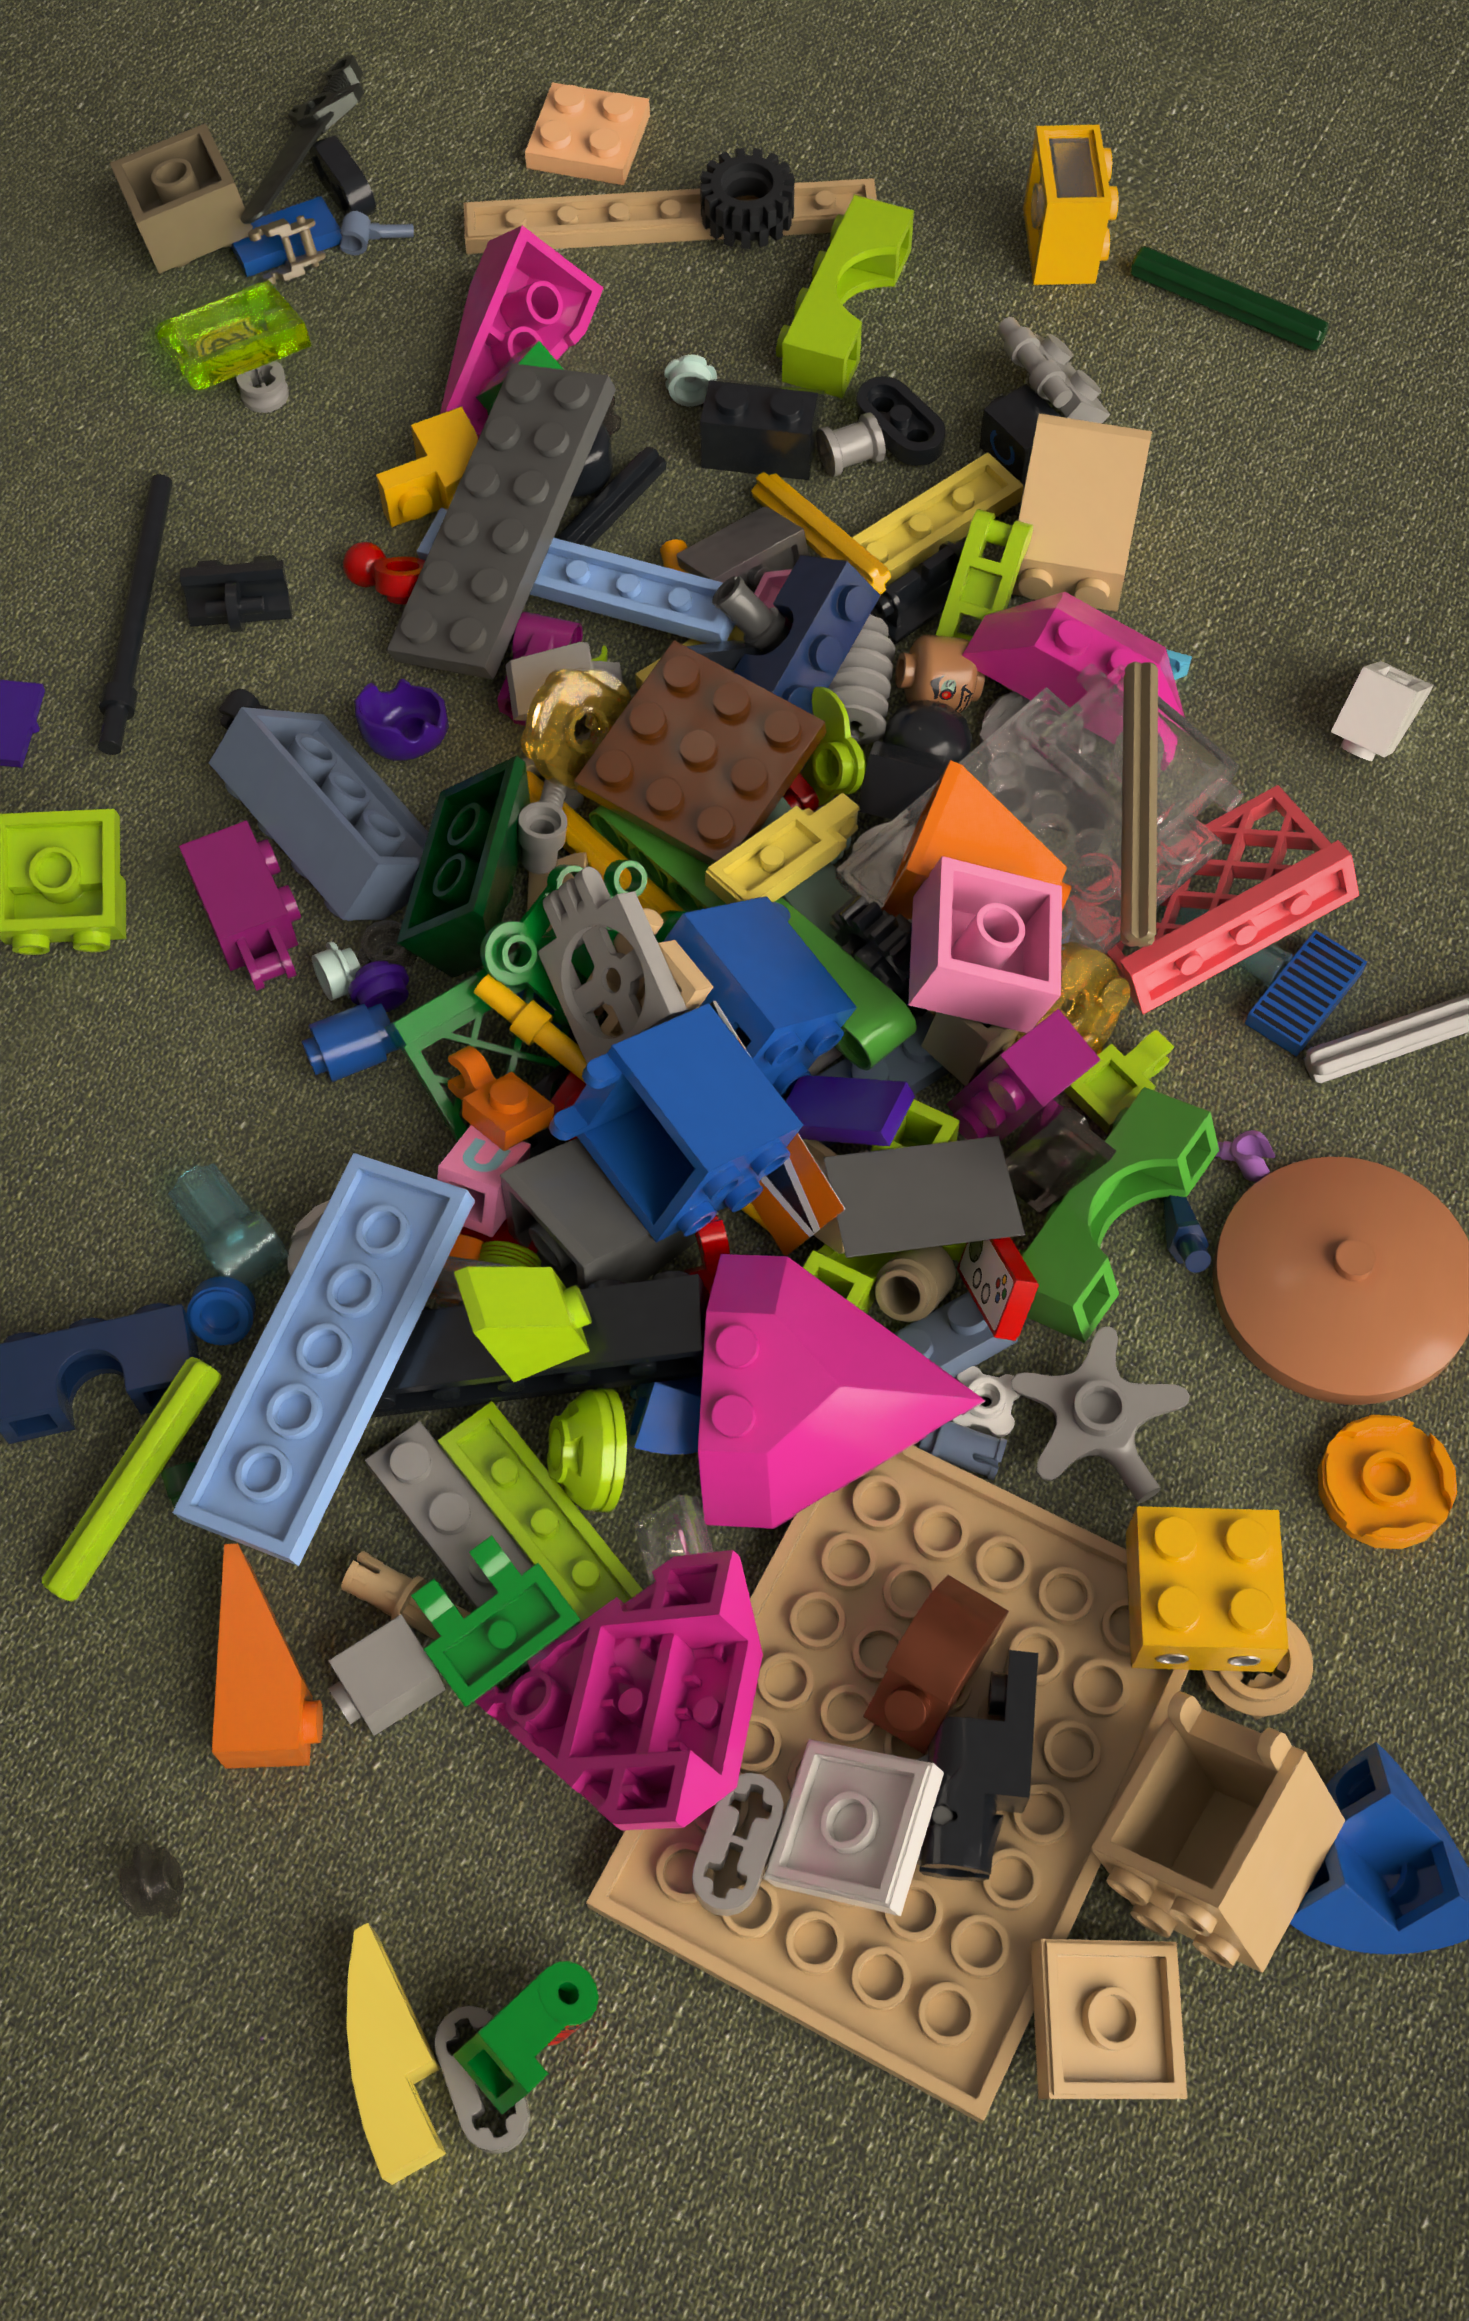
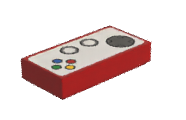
M1010 1237L967 1242L957 1271L994 1338L1016 1341L1021 1333L1039 1284Z

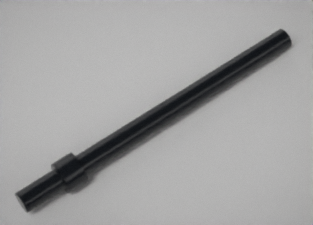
M163 474L153 475L150 480L111 681L103 686L99 710L104 716L98 749L108 755H117L121 752L127 720L133 718L138 693L134 688V682L173 485L172 480Z

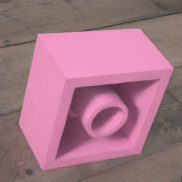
M942 856L930 872L929 877L913 896L908 1005L1028 1033L1061 996L1062 886Z

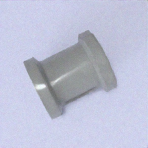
M871 412L860 415L859 421L834 430H831L829 427H822L816 432L819 457L830 477L839 476L842 474L843 468L869 459L873 463L884 461L886 448L883 433L876 417Z

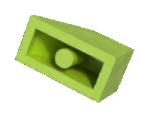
M467 1266L454 1272L473 1333L513 1382L527 1378L590 1351L582 1330L583 1326L592 1323L585 1300L577 1285L566 1288L552 1267Z

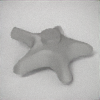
M1110 1326L1102 1327L1095 1333L1087 1357L1074 1373L1063 1376H1048L1023 1372L1016 1374L1011 1379L1012 1389L1019 1395L1045 1406L1054 1414L1057 1424L1053 1435L1037 1463V1473L1042 1480H1055L1070 1465L1081 1458L1100 1456L1116 1469L1136 1501L1142 1503L1156 1495L1161 1488L1138 1455L1135 1445V1434L1139 1427L1150 1419L1185 1407L1188 1404L1190 1395L1185 1388L1178 1385L1138 1384L1122 1379L1116 1367L1117 1331Z

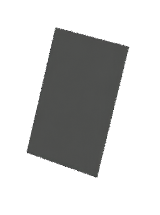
M999 1136L823 1157L829 1184L844 1206V1211L837 1216L846 1258L1025 1235Z

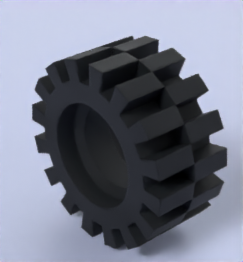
M739 148L735 149V157L731 158L726 151L719 154V163L711 160L707 164V172L702 171L700 177L702 224L705 230L710 228V236L715 240L724 235L725 245L733 247L735 240H740L741 249H750V241L757 240L759 247L767 246L768 236L778 241L783 237V230L789 231L792 226V219H794L795 179L793 173H790V166L785 161L778 164V155L771 152L765 159L763 158V149L754 148L752 155H745V149ZM740 196H755L759 197L760 199L752 201H743L735 198Z

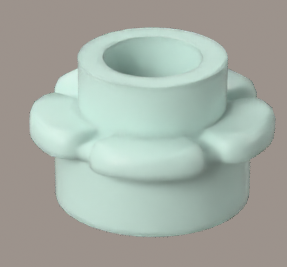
M685 355L679 359L672 360L666 366L664 376L667 378L665 386L676 403L689 407L698 406L705 402L709 380L717 379V372L713 366L707 365L705 358L698 355Z
M327 942V950L312 955L315 974L322 990L330 1001L347 995L349 999L348 987L355 979L356 972L361 968L351 948L338 950L336 943Z

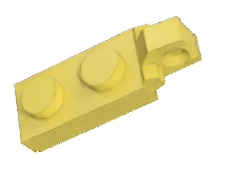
M844 793L838 795L816 812H813L810 808L802 810L796 805L709 866L705 871V885L726 904L765 896L771 902L777 901L837 858L847 847V839L858 830L857 815L860 807Z

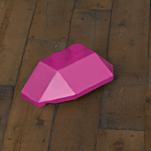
M1067 592L985 615L962 655L976 665L977 671L1123 751L1125 668L1131 662H1151L1158 668L1157 771L1162 774L1165 773L1188 729L1166 647Z

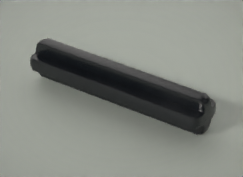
M645 447L556 538L591 547L666 470L667 464L665 459L659 455L655 448Z

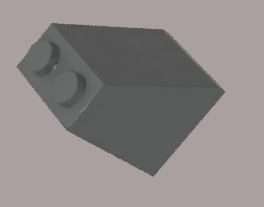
M578 1138L512 1166L500 1175L508 1232L519 1245L527 1248L531 1241H533L538 1250L537 1255L542 1261L540 1267H552L566 1288L577 1285L579 1290L587 1289L590 1283L599 1280H618L625 1284L645 1281L696 1242L695 1234L684 1236L680 1230L656 1243Z

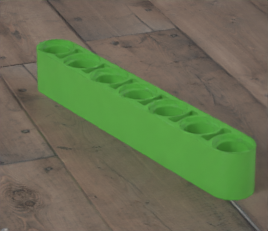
M602 805L589 813L591 826L627 859L640 863L645 868L647 877L686 912L726 904L705 885V871L709 867L707 864ZM781 897L775 902L782 904L790 912L791 918L788 923L857 1007L841 1027L844 1035L834 1047L858 1068L865 1071L870 1070L916 1032L917 1025L912 1012L891 989Z

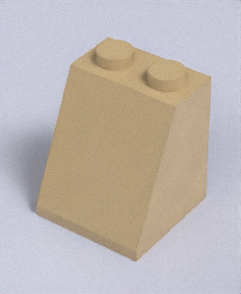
M1039 414L1018 521L1032 524L1033 532L1013 588V595L1038 600L1067 592L1095 609L1118 612L1152 431Z

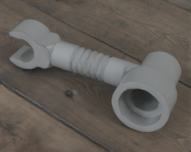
M554 737L549 739L545 745L543 767L546 771V778L540 802H534L525 806L518 818V841L522 846L521 862L524 868L532 873L545 874L556 867L558 850L565 843L567 831V816L562 807L571 778L576 777L581 771L583 757L581 743L577 744L575 754L570 758H560L553 753Z

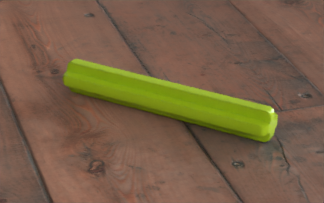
M190 1357L185 1361L42 1577V1584L48 1591L57 1597L71 1602L79 1597L221 1382L222 1375L215 1368L195 1357Z

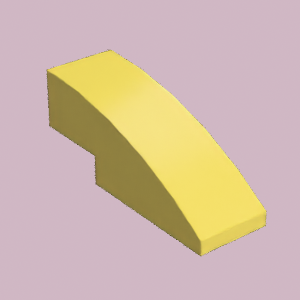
M366 1923L354 1930L348 1971L346 2028L351 2077L363 2129L383 2180L393 2185L446 2154L414 2085L441 2068L378 1934L369 1923Z

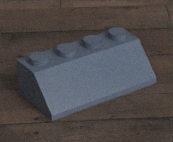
M241 707L209 762L224 780L227 791L233 797L242 801L258 820L260 830L276 841L291 859V865L294 870L311 882L325 899L326 907L337 917L347 921L384 920L406 906L409 902L429 832L324 714Z

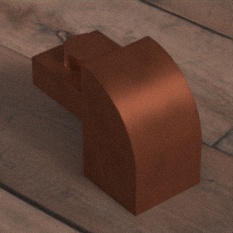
M947 1575L928 1596L898 1643L886 1665L888 1670L863 1717L925 1755L932 1738L944 1719L948 1717L963 1687L979 1668L1009 1611L952 1576Z

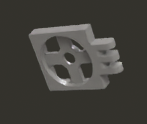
M588 866L578 872L574 878L562 884L559 890H554L544 898L543 907L557 938L539 950L538 954L587 1064L590 1060L606 1054L613 1044L678 1017L688 1010L635 891L617 894L611 898L600 873L595 868ZM606 927L613 928L622 934L634 950L627 955L617 953ZM585 943L595 967L593 978L584 985H581L571 959L574 950ZM610 968L616 969L621 978V986L617 992H613L607 984L606 975ZM644 977L645 997L643 1008H641L636 995L639 990L640 979ZM605 1003L613 1007L624 1031L618 1037L603 1034L593 1012Z

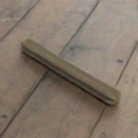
M1131 662L1126 666L1124 675L1120 940L1129 947L1150 946L1155 941L1158 668L1151 662Z

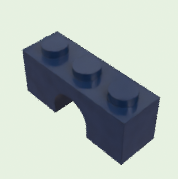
M800 555L773 602V605L793 624L790 633L782 644L770 653L760 656L744 654L734 673L813 715V688H829L881 595L848 561Z
M150 1304L139 1308L133 1315L110 1320L86 1318L72 1323L69 1329L42 1335L34 1332H23L7 1337L0 1344L1 1435L8 1444L75 1430L73 1417L74 1397L86 1381L101 1374L111 1373L123 1376L126 1392L141 1415L151 1413L185 1361L190 1357L200 1359L197 1338L190 1328L183 1305Z

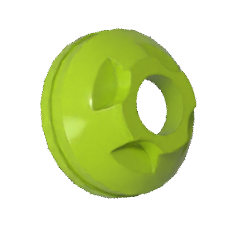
M613 1388L586 1389L565 1408L560 1416H554L551 1421L547 1454L548 1471L550 1478L556 1479V1482L562 1485L569 1498L582 1510L610 1513L615 1509L619 1501L625 1478L627 1461L625 1414L621 1399Z

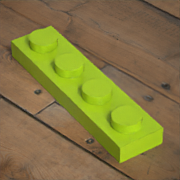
M493 1401L438 1439L439 1446L533 1566L537 1563L541 1565L581 1621L579 1623L614 1598L618 1597L623 1603H626L643 1590L556 1480L550 1478L549 1471Z

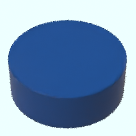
M221 1276L207 1279L200 1283L192 1293L187 1308L190 1328L196 1336L210 1344L230 1345L243 1339L252 1327L256 1313V1302L249 1288L236 1279Z

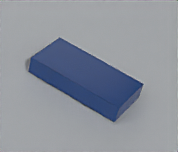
M322 196L265 215L251 223L253 229L282 218L291 224L297 222L296 217L304 215V219L312 218L315 220L316 224L310 228L316 251H322L341 244V230ZM297 233L289 236L295 257L306 254L300 234ZM262 235L258 241H250L249 237H246L231 244V249L246 277L283 265L288 260L281 237L278 235L272 237Z

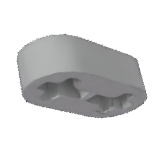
M746 1773L739 1775L737 1788L716 1803L696 1857L692 1874L695 1896L703 1908L715 1915L731 1916L739 1914L750 1906L758 1892L782 1822L784 1804L781 1792L775 1783L762 1774ZM756 1792L763 1795L762 1808L770 1812L771 1815L768 1820L756 1817L752 1822L747 1839L735 1836L739 1826V1811L732 1807L731 1804L734 1799L746 1802L750 1793ZM730 1849L741 1853L737 1864V1877L746 1882L743 1890L730 1888L725 1898L716 1897L714 1895V1883L705 1874L708 1869L720 1871L724 1867Z
M465 2006L456 2008L446 2015L438 2026L435 2048L461 2128L467 2139L483 2152L493 2154L508 2152L519 2145L528 2132L531 2119L528 2101L525 2096L515 2104L516 2113L506 2119L508 2132L502 2137L496 2138L488 2127L477 2130L475 2119L485 2113V2105L478 2085L455 2057L451 2055L450 2046L460 2041L458 2028L462 2025L470 2023L478 2032L493 2016L479 2007Z

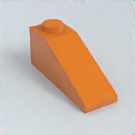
M224 1544L212 1753L225 1769L310 1766L311 1744L321 1743L322 1703L320 1700H313L311 1691L254 1570L239 1544Z

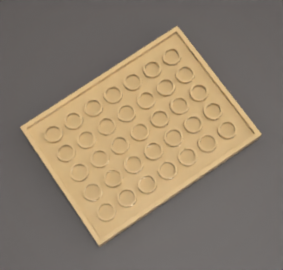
M912 1445L835 1493L828 1494L798 1512L790 1523L755 1588L750 1601L763 1657L739 1775L746 1773L762 1774L772 1780L781 1792L784 1816L809 1739L914 1760L925 1756L864 1718L863 1715L888 1670L886 1665L910 1623L931 1592L947 1575H950L1009 1612L979 1668L963 1687L948 1717H969L1000 1721V1716L988 1715L991 1671L1003 1672L1009 1650L1038 1653L1030 1799L1023 1814L996 1811V1814L1004 1815L992 1857L990 1879L959 1881L923 1875L919 1871L920 1865L916 1864L901 1916L775 1887L762 1878L758 1892L749 1907L741 1913L731 1916L715 1915L700 1904L695 1896L692 1881L694 1863L716 1804H714L684 1828L625 1830L586 1904L594 1912L982 2124L1034 2012L1031 1941L1038 1939H1067L1101 1865L1100 1860L1091 1850V1847L1166 1720L1170 1700L1176 1692L1180 1691L1189 1670L1131 1668L1126 1549ZM751 1792L746 1802L734 1799L731 1806L739 1811V1826L735 1836L747 1839L752 1822L756 1817L768 1820L771 1813L762 1808L763 1795ZM730 1849L724 1867L720 1871L708 1869L705 1874L714 1883V1895L716 1897L725 1898L730 1888L743 1890L746 1882L737 1877V1864L741 1855L740 1852Z

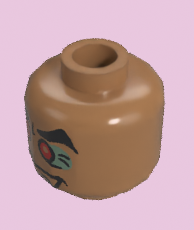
M927 634L915 640L909 653L902 652L896 666V685L898 688H904L909 704L915 700L936 701L948 704L958 713L966 710L970 702L978 701L983 691L985 675L977 671V667L973 662L962 656L969 641L963 638Z

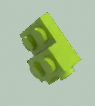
M115 809L0 814V940L5 945L12 944V951L23 955L46 954L50 951V943L73 942V948L82 952H103L111 948L110 940L126 939V881L120 874V816Z

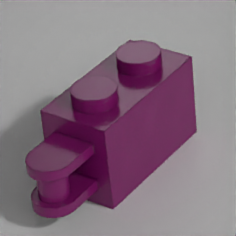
M246 820L179 845L192 883L230 971L245 966L256 991L265 988L263 982L286 974L288 979L297 976L287 950L298 946L291 922L301 919V915L289 886L285 885L277 889L272 875L278 874L281 871L268 839L257 842Z

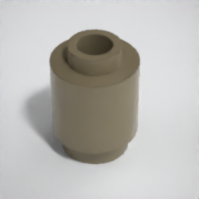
M941 1246L898 1251L877 1273L874 1290L879 1307L886 1315L900 1321L914 1322L925 1318L953 1288L956 1277L953 1260Z

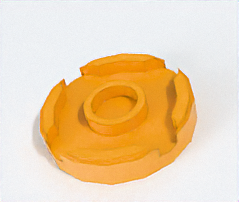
M1370 1415L1348 1423L1328 1443L1317 1469L1319 1497L1330 1519L1350 1538L1374 1548L1404 1549L1426 1541L1445 1522L1457 1495L1455 1467L1444 1445L1431 1433L1427 1436L1422 1430L1413 1427L1414 1422L1400 1416Z

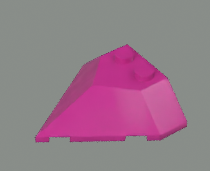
M721 1254L706 1310L698 1439L704 1524L708 1526L775 1529L795 1517L798 1512L828 1494L835 1493L926 1438L929 1433L984 1403L985 1400L789 1257Z
M733 1550L673 1556L652 1571L656 1581L626 1603H623L618 1597L614 1598L528 1661L529 1672L522 1675L503 1690L495 1686L475 1701L476 1704L496 1719L510 1734L620 1830L684 1828L737 1788L763 1652L741 1559Z

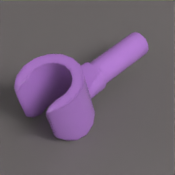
M1255 1130L1246 1131L1237 1136L1233 1142H1218L1219 1152L1215 1157H1219L1222 1160L1236 1161L1245 1179L1257 1182L1270 1174L1265 1161L1260 1157L1274 1158L1275 1154L1268 1139L1261 1132Z

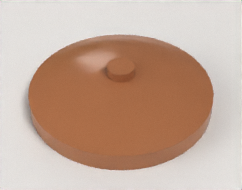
M1321 1157L1295 1162L1275 1170L1256 1182L1242 1195L1226 1219L1217 1242L1212 1272L1213 1290L1220 1316L1228 1333L1244 1355L1264 1374L1294 1392L1324 1402L1344 1405H1366L1394 1400L1418 1390L1437 1377L1455 1357L1469 1334L1468 1238L1450 1210L1433 1193L1417 1181L1395 1169L1379 1163L1348 1157Z

